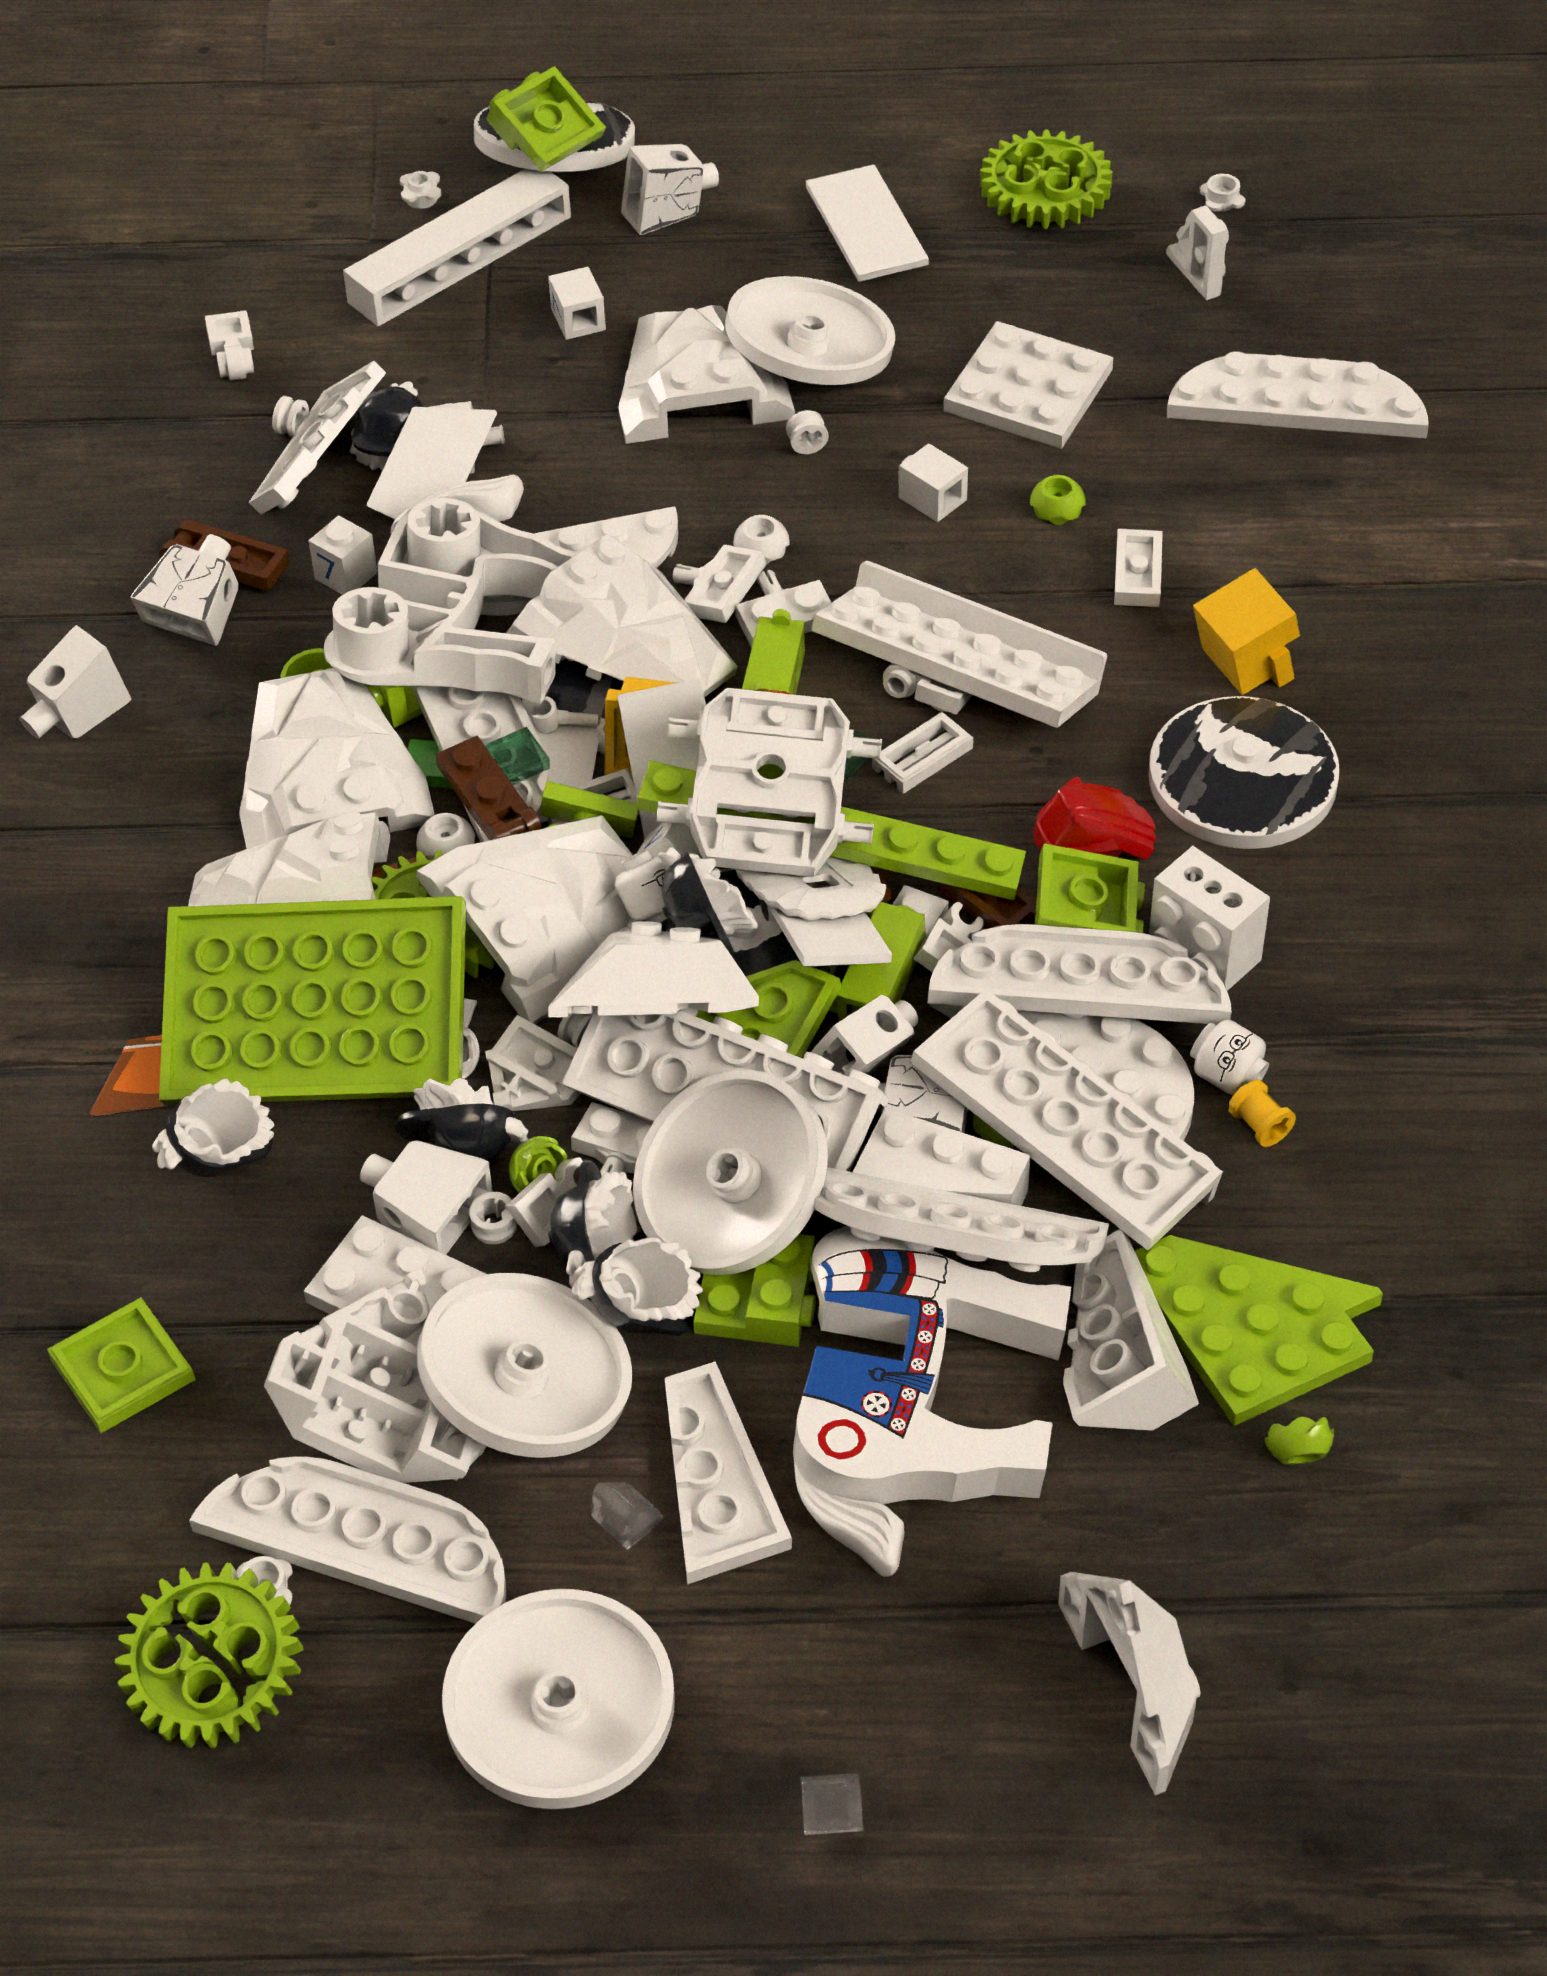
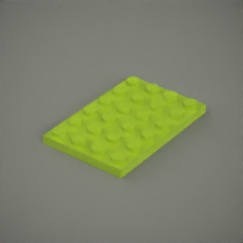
M463 896L168 907L159 1101L164 1105H176L201 1086L209 1083L215 1085L224 1078H227L230 1083L240 1082L242 1087L248 1088L249 1096L258 1095L261 1097V1102L414 1097V1089L423 1088V1084L429 1078L448 1086L456 1079H462L466 901Z

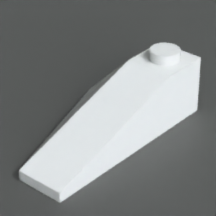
M1119 1229L1106 1237L1102 1252L1094 1257L1092 1262L1076 1263L1072 1302L1077 1307L1075 1328L1070 1329L1067 1344L1072 1348L1073 1354L1071 1367L1064 1370L1063 1385L1073 1420L1079 1426L1153 1431L1195 1407L1199 1402L1186 1364L1129 1237L1124 1231Z

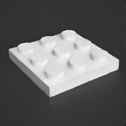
M996 321L944 397V412L1062 449L1112 372L1113 357Z

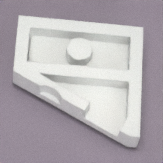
M1205 205L1190 211L1185 219V225L1181 226L1176 233L1179 239L1178 243L1169 245L1166 249V254L1205 300H1209L1221 295L1222 277L1225 275V248L1229 240V234L1225 223L1218 219Z

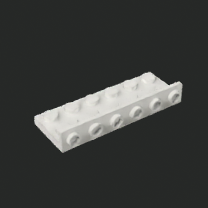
M865 561L860 565L856 587L814 614L811 629L813 632L1055 728L1061 726L1098 695L1107 660V654L1103 651L870 561Z
M987 989L982 991L913 1051L912 1065L1022 1152L1029 1154L1031 1159L1146 1250H1149L1198 1202L1208 1204L1214 1198L1223 1171L1216 1167L1207 1155L1197 1152L1174 1134L1167 1124L1155 1120L1137 1106L1128 1094L1115 1089L1097 1075L1088 1063L1075 1058L1058 1045L1049 1033L1036 1028L1018 1014L1009 1002L1000 1000Z
M697 1009L678 1010V1014L597 1016L593 1013L562 1084L568 1089L652 1123L679 1093L703 1078L716 1073L737 1069L762 1071L783 1080L811 1104L821 1121L825 1133L828 1155L827 1167L850 1172L878 1106L886 1108L889 1102V1098L878 1088L880 1081L870 1075L852 1070L848 1077L833 1071L834 1063L824 1057L806 1052L802 1059L787 1053L786 1051L789 1047L787 1044L768 1035L760 1034L758 1041L741 1035L743 1028L727 1019L715 1016L713 1023L697 1018Z

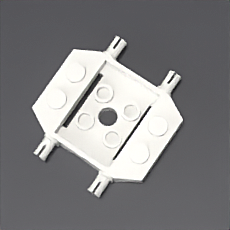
M726 688L704 706V712L699 714L698 721L669 717L667 738L692 739L700 743L693 798H688V805L659 801L656 821L686 824V827H690V832L702 858L715 859V867L814 877L836 849L837 842L842 843L843 840L872 844L874 823L845 821V814H840L846 758L856 756L880 760L882 739L853 737L854 730L849 729L850 721L835 701L830 698ZM774 764L779 766L784 773L779 778L766 779L759 775L757 770L763 765ZM717 808L733 809L740 813L750 811L775 813L789 818L799 816L815 818V823L809 824L717 814Z

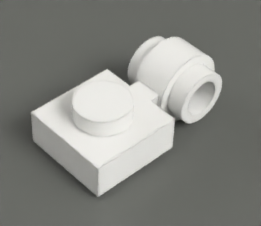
M247 310L205 316L212 356H217L220 378L229 377V381L245 379L246 374L254 373L251 350H254Z
M891 663L883 673V685L889 695L896 698H905L915 692V700L931 705L939 711L957 715L972 696V694L894 663Z

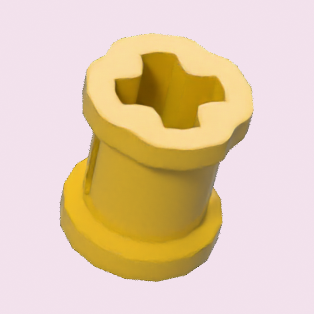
M1254 1079L1240 1087L1229 1101L1228 1112L1236 1119H1243L1256 1132V1141L1263 1147H1270L1281 1141L1290 1132L1296 1121V1115L1288 1107L1281 1108L1268 1094V1086L1260 1079Z

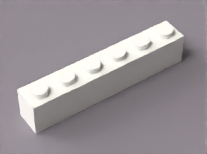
M524 169L344 269L347 302L376 326L384 324L571 218L569 185L551 171L541 172L539 170Z

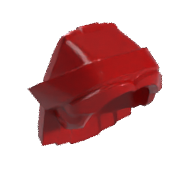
M1078 776L1059 789L1040 810L1033 829L1035 844L1040 850H1042L1045 843L1112 857H1118L1124 851L1144 860H1148L1154 851L1153 843L1157 840L1154 833L1156 826L1152 817L1132 797L1124 795L1121 790L1116 788L1083 783Z

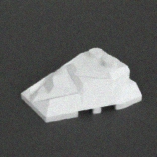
M710 305L700 309L687 308L685 311L655 312L639 318L618 407L626 444L668 438L667 411L746 400L752 423L757 425L789 420L795 415V409L787 382L781 376L754 364L733 346L726 333L725 320L727 312L722 306Z
M609 534L604 535L551 571L544 580L541 593L527 603L513 622L510 633L515 635L556 639L555 663L559 664L562 656L588 666L586 676L600 681L603 673L621 681H624L626 676L674 683L700 679L702 681L704 697H706L733 677L738 668L662 572Z
M334 668L259 682L249 757L239 812L247 849L347 812H357L360 814L376 813L378 818L386 816L389 832L420 827L426 820L435 815L426 776L381 711V708L365 684L343 676Z
M347 812L334 818H327L289 835L211 862L195 874L188 906L375 899L371 881L374 863L387 862L390 843L389 828L383 821H379L376 813L360 814L357 812Z
M603 815L456 847L416 872L417 879L431 897L463 896L466 901V922L505 973L501 986L502 993L520 1017L533 1024H537L548 1017V1007L570 978L611 933L619 932L622 927H627L631 919L614 884L617 876L625 871L621 862L632 856V853Z

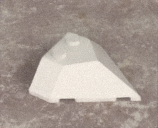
M641 921L633 922L631 930L611 933L550 1004L548 1007V1018L568 1017L570 1013H595L597 1016L678 1014V1010L687 1008L703 1010L708 1013L731 1012L759 1006V996L721 940L700 937L701 930L697 928L677 927L671 928L670 932L661 931V923Z
M421 1267L407 1274L403 1281L387 1289L384 1286L322 1318L318 1325L300 1334L297 1331L282 1339L264 1384L266 1391L294 1439L363 1471L401 1483L464 1478L468 1472L477 1442L458 1430L438 1411L427 1395L420 1379L417 1365V1346L424 1323L430 1312L423 1291L428 1284Z
M1076 1572L1061 1575L1058 1604L1081 1650L1111 1639L1137 1690L1130 1747L1154 1794L1157 1795L1165 1792L1193 1723L1196 1699L1200 1697V1687L1192 1668L1188 1664L1177 1621L1129 1580Z

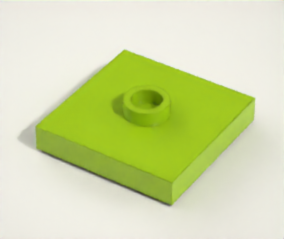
M141 1297L47 1349L50 1360L100 1433L105 1432L195 1381L192 1368Z

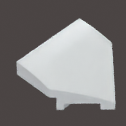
M517 1015L492 1050L485 1051L492 1079L494 1105H499L512 1111L571 1105L580 1093L566 1088L562 1082L577 1048Z

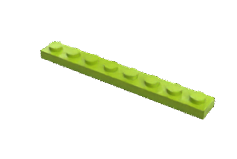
M649 760L637 797L636 809L657 814L659 801L688 805V798H693L697 771ZM841 806L840 814H845V821L874 823L872 844L842 840V843L837 842V847L830 856L1005 899H1015L1026 851ZM717 808V814L809 824L815 823V818L799 816L789 818L775 813L756 811L740 813L733 809Z

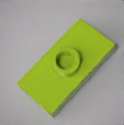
M549 781L546 782L543 791L540 815L565 822H574L603 815L617 835L633 839L639 809H636L637 803Z

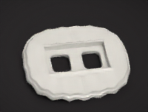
M829 856L814 877L735 869L738 878L744 882L749 890H753L755 895L760 900H764L771 909H780L788 917L799 916L807 921L820 918L834 920L842 916L853 917L862 912H872L883 900L886 885L880 882L879 874H873L870 865ZM826 881L832 887L812 888L806 883Z

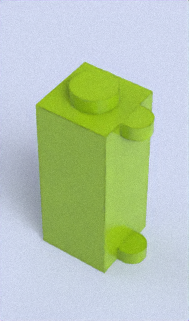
M784 609L775 610L772 618L759 616L742 687L743 690H777L796 695L805 655L804 621L791 620L790 613Z
M880 902L872 912H865L891 951L892 959L891 963L849 965L841 983L842 987L829 1011L838 1014V1022L880 995L887 996L893 1004L901 1000L917 963L913 958L926 936L925 914L918 913L905 905L894 906L884 902Z

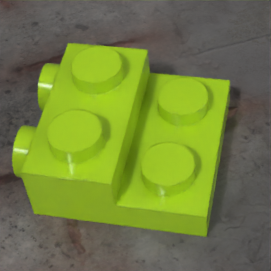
M555 66L542 74L538 71L530 74L519 87L512 91L505 89L499 92L489 104L491 108L486 119L511 150L520 146L541 172L602 137L606 129L602 121Z
M1044 843L1039 855L1035 925L1143 933V920L1136 919L1137 911L1141 909L1145 893V883L1138 882L1139 862Z
M798 1234L779 1254L747 1271L729 1275L703 1274L701 1283L703 1291L699 1293V1307L696 1308L693 1322L694 1334L799 1347L802 1327H812L815 1313L816 1296L809 1295L811 1282L814 1283L811 1265L815 1249V1236Z

